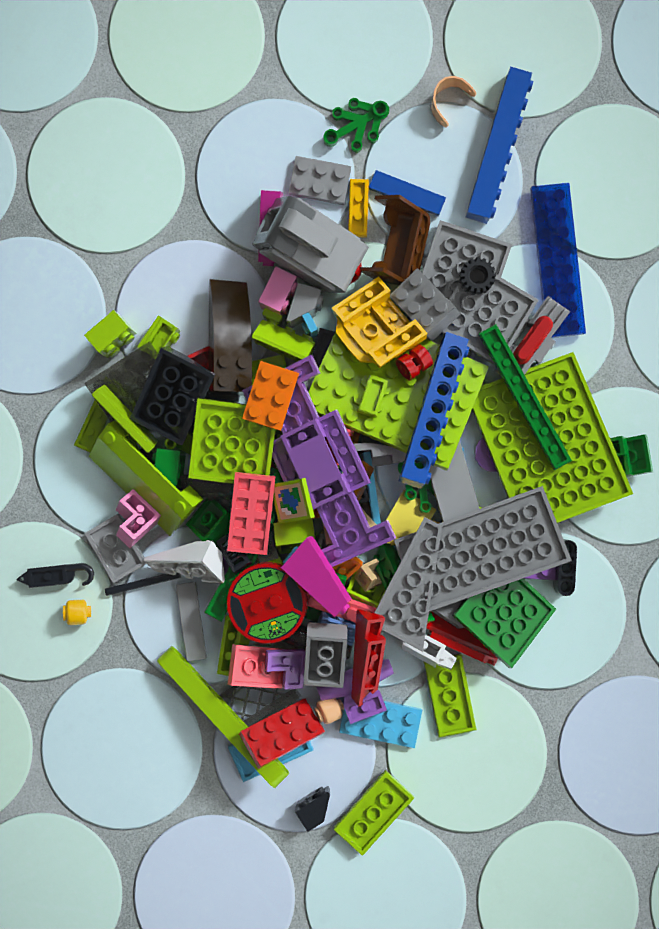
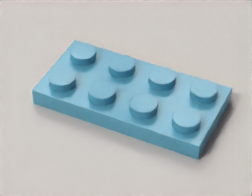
M384 701L387 711L350 724L344 708L339 733L415 748L423 711L421 708Z

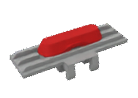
M547 296L532 319H527L510 347L524 375L534 361L537 365L541 364L545 355L553 348L556 341L551 337L570 312L549 296ZM527 326L531 328L521 343L515 346L514 343ZM496 368L494 371L500 375L498 369Z

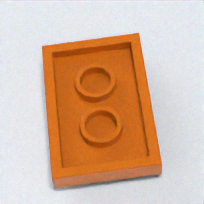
M260 361L242 419L281 431L299 373Z

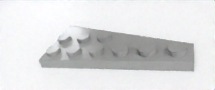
M424 517L375 611L376 614L385 617L382 627L383 631L422 652L442 532L441 525Z

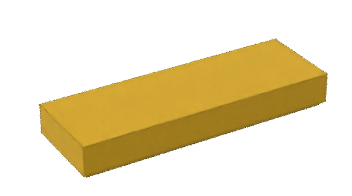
M350 179L348 231L357 237L367 238L369 179Z

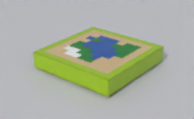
M306 478L275 483L273 500L279 523L315 517Z

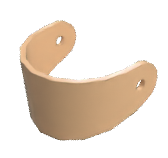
M448 76L440 80L433 93L432 114L437 122L446 128L449 126V123L437 108L435 101L437 94L445 88L458 87L470 96H476L475 89L466 80L457 76Z

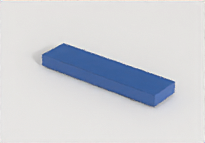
M375 170L369 185V190L382 195H401L425 212L438 217L446 200V197L378 170Z

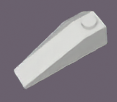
M209 540L189 543L147 556L143 560L156 572L170 575L180 573L189 579H192L193 576L201 577L202 582L224 583L225 581L222 552L216 547L214 542Z

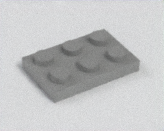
M296 156L289 195L345 205L352 166Z
M120 514L84 533L113 583L147 564L143 561L145 557L137 544L129 548L116 536L119 527L124 523Z

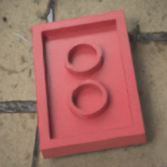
M233 644L227 685L282 689L283 671L267 672L265 670L266 650H279L282 648Z

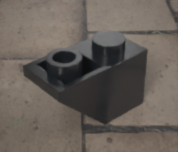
M329 786L325 788L320 787L313 792L314 795L311 797H304L297 802L295 813L307 832L322 824L325 820L330 798Z

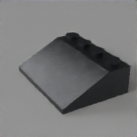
M169 346L162 347L129 419L182 446L195 420L197 399H205L215 374Z

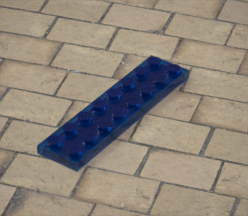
M570 183L531 186L530 193L542 303L549 296L570 311L551 338L586 334Z

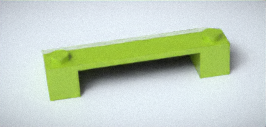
M116 420L108 423L98 436L89 457L126 494L134 489L161 515L157 524L171 536L201 503L203 498L191 486L180 492L127 440L130 435Z

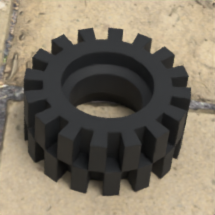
M480 257L472 258L466 262L459 273V283L462 284L461 288H465V292H470L471 295L486 293L495 282L496 273H494L495 268L491 267L492 263L490 261L487 263L485 258L481 260ZM476 269L484 273V281L479 284L472 282L470 279L471 271Z

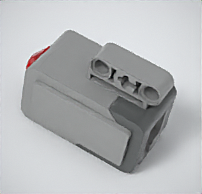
M292 196L275 199L252 243L255 248L260 250V254L315 288L329 293H345L348 286L359 279L362 273L360 269L362 267L361 261L369 248L364 242L360 241L359 237L300 198Z

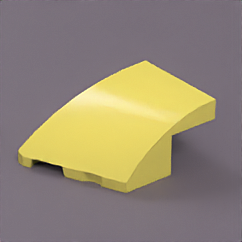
M403 490L386 520L389 521L396 539L417 532L424 517L431 520L437 509L432 507L429 512L422 513L419 510L420 499L416 497L411 501L406 500L404 497L405 490ZM409 492L407 493V496L409 498L413 497L412 494H410ZM424 503L422 509L427 511L428 505ZM394 540L387 542L391 545H395Z

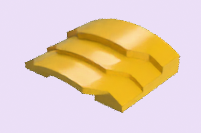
M379 276L332 307V311L337 318L336 335L358 362L374 363L381 368L392 359L397 358L408 349H412L424 341L428 333L416 319L410 322L390 299L391 290Z

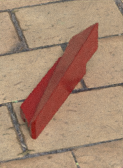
M361 609L356 611L351 697L358 707L363 705V698L369 692L374 694L378 690L386 638L380 635L385 617Z
M431 612L435 620L427 623V629H429L427 636L476 660L495 666L498 658L464 627L458 629Z

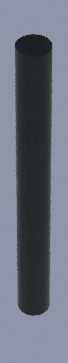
M162 574L105 588V594L109 596L181 578V574Z

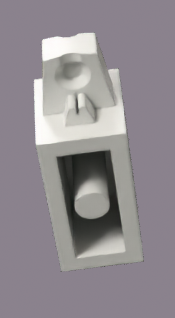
M425 635L423 652L405 642L402 643V650L434 667L438 665L451 670L456 661V658L445 650L446 645Z

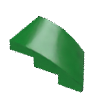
M646 434L628 438L623 436L610 438L626 477L653 473Z

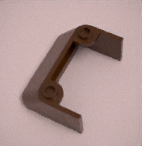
M376 195L374 199L385 206L383 218L386 224L391 226L384 260L375 261L372 267H360L363 274L373 279L379 276L383 282L401 285L417 268L419 270L421 268L430 228V216L401 195Z

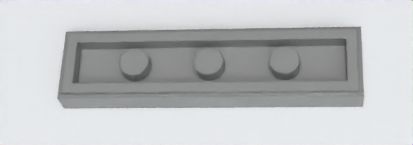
M196 582L177 584L176 589L187 661L206 659L207 654Z

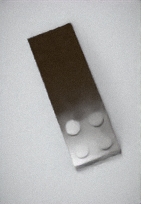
M209 279L208 370L214 373L215 377L208 390V394L245 396L242 390L252 386V335L247 282Z

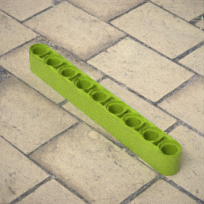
M171 646L157 660L162 668L269 785L276 788L289 775L287 768L278 759L260 769L257 768L239 735L240 731L248 728V726L176 648Z

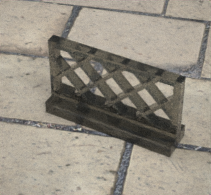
M232 686L219 695L221 698H231V709L233 708L234 699L244 701L243 711L234 712L241 715L242 721L248 727L283 710L302 697L296 689H291L284 694L277 692L278 688H275V691H270L263 687L241 686L247 688L245 699L235 697L236 690L240 686ZM250 689L261 691L258 702L248 700ZM263 692L274 694L272 703H261ZM247 702L257 704L255 714L245 713Z

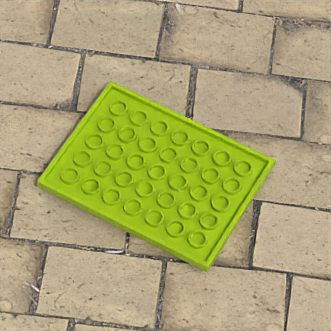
M335 332L319 367L321 374L315 376L308 391L318 415L324 416L334 410H338L345 427L407 453L440 345L427 339L419 343L430 353L433 365L424 372L420 371L417 377L408 381L399 372L395 361L403 354H409L411 349H408L379 368L374 363L358 362ZM448 354L450 359L456 360L454 355ZM469 357L462 360L461 364H464L461 376L458 375L456 380L459 382L456 393H452L451 399L454 400L453 405L445 416L448 418L445 429H441L440 435L443 438L440 446L436 447L434 454H437L434 466L446 471L449 468L489 366ZM442 372L445 377H451L448 372ZM369 375L388 380L376 418L357 412ZM437 389L440 395H445L443 390ZM431 407L434 413H440L437 407ZM426 425L428 431L434 432L433 426ZM420 443L423 450H429L426 443Z
M574 352L533 366L525 373L526 379L572 460L556 470L552 469L503 378L481 386L472 410L508 498L543 486L558 523L633 494Z

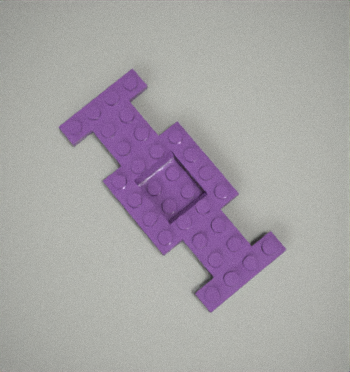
M309 355L285 368L297 372L299 375L281 429L283 435L274 440L272 457L284 482L306 478L313 510L317 508L333 545L322 549V552L333 567L396 539V536L388 520L373 527H370L354 491L370 484L371 481L338 410H334L322 417H319L304 382L321 373L313 356ZM252 386L242 390L247 401ZM325 437H327V440H328V442H329V444H330V446H331V448H332V450H333V453H334V455H335V457H336V459H337V461H338V464H339V466H340V468H341V470H342V472H343L342 474L340 473V471H339V469H338V467H337V464H336V462H335V460H334V458H333V456H332V454H331V451H330V449H329V447H328V445H327V443H326Z

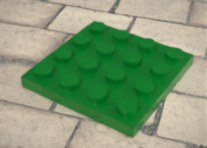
M522 578L466 598L452 616L508 668H513L556 611V608Z

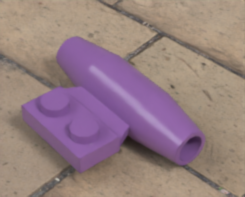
M384 659L382 662L379 682L394 674L389 659ZM353 668L344 672L343 688L316 686L321 701L344 697V708L350 724L387 711L379 690L374 694L369 692L363 698L362 706L358 707L351 697Z

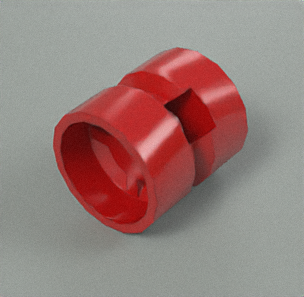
M420 344L409 350V354L405 353L395 361L399 372L408 381L417 377L420 371L424 372L433 365L430 353Z

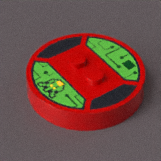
M261 562L248 567L235 578L228 592L227 609L231 622L243 636L258 643H276L290 637L299 628L307 612V591L281 568L283 565L280 563Z

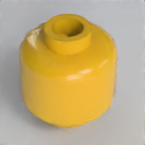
M83 599L69 600L66 605H63V621H66L68 625H83L87 622V618L91 617V606H87L86 601Z

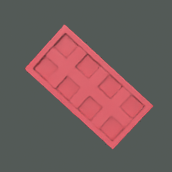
M235 472L227 551L267 555L275 476Z

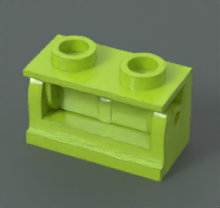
M158 315L137 347L156 360L162 347H170L172 343L175 344L178 341L180 330Z

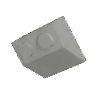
M298 283L287 317L288 327L293 328L302 323V315L310 313L311 317H314L317 311H321L324 300L320 289Z

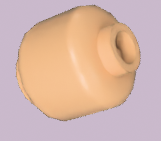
M336 698L324 701L319 700L316 703V708H314L319 722H323L326 725L341 719L342 710H344L342 701Z

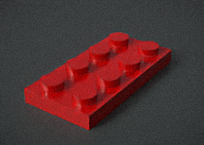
M306 698L240 731L239 735L257 768L260 769L319 737L325 730Z

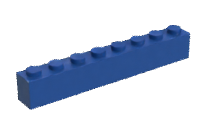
M510 66L465 218L486 224L490 218H494L496 207L493 206L495 200H499L502 189H499L500 182L504 183L507 171H504L505 165H509L512 157L510 148L515 146L518 137L515 131L516 128H520L523 120L520 114L522 110L525 111L528 99L525 97L527 92L530 93L534 81L531 80L532 72Z

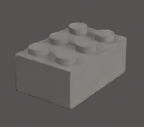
M418 268L390 294L395 303L412 320L416 319L432 341L461 314Z
M308 622L304 685L343 688L347 625Z

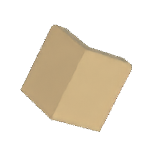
M377 559L363 564L354 576L365 592L382 584L379 575L375 572V568L379 563Z

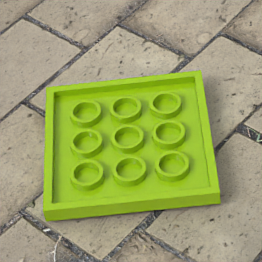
M198 398L188 478L234 484L235 472L270 475L275 429L243 420L242 417L247 404Z

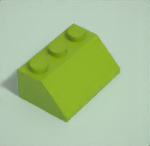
M262 319L251 337L255 344L284 355L296 362L312 355L315 347L312 337L305 334L302 336L295 334L296 331L289 327L283 329L278 326L277 322L271 319L267 321Z

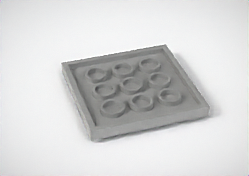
M478 269L471 271V281L476 284L482 283L484 281V273ZM496 275L492 287L481 295H471L470 292L466 293V289H462V284L458 283L449 301L461 314L441 332L444 335L446 332L469 339L467 346L470 347L469 350L492 364L494 362L478 334L497 324L510 348L539 301Z

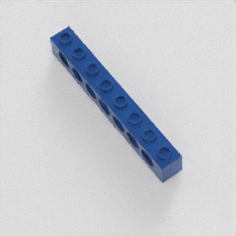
M446 332L442 338L399 476V482L421 489L425 484L428 485L432 473L429 472L431 465L434 466L437 454H434L436 447L440 446L443 438L440 432L447 425L448 418L445 416L453 405L454 400L451 399L452 393H456L459 382L456 381L457 376H461L464 364L461 363L469 352L470 347L467 346L469 339L449 332ZM448 354L454 355L456 360L450 359ZM442 372H448L451 377H445ZM437 389L443 390L445 395H440ZM431 407H437L440 413H434ZM426 425L433 426L434 432L428 431ZM420 443H426L429 450H423ZM420 461L423 464V469H418L414 462Z

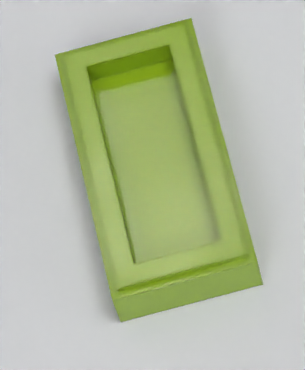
M369 375L357 411L358 413L373 418L377 417L388 380Z

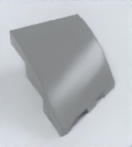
M353 444L357 453L371 451L373 467L402 462L407 454L393 447L381 444Z

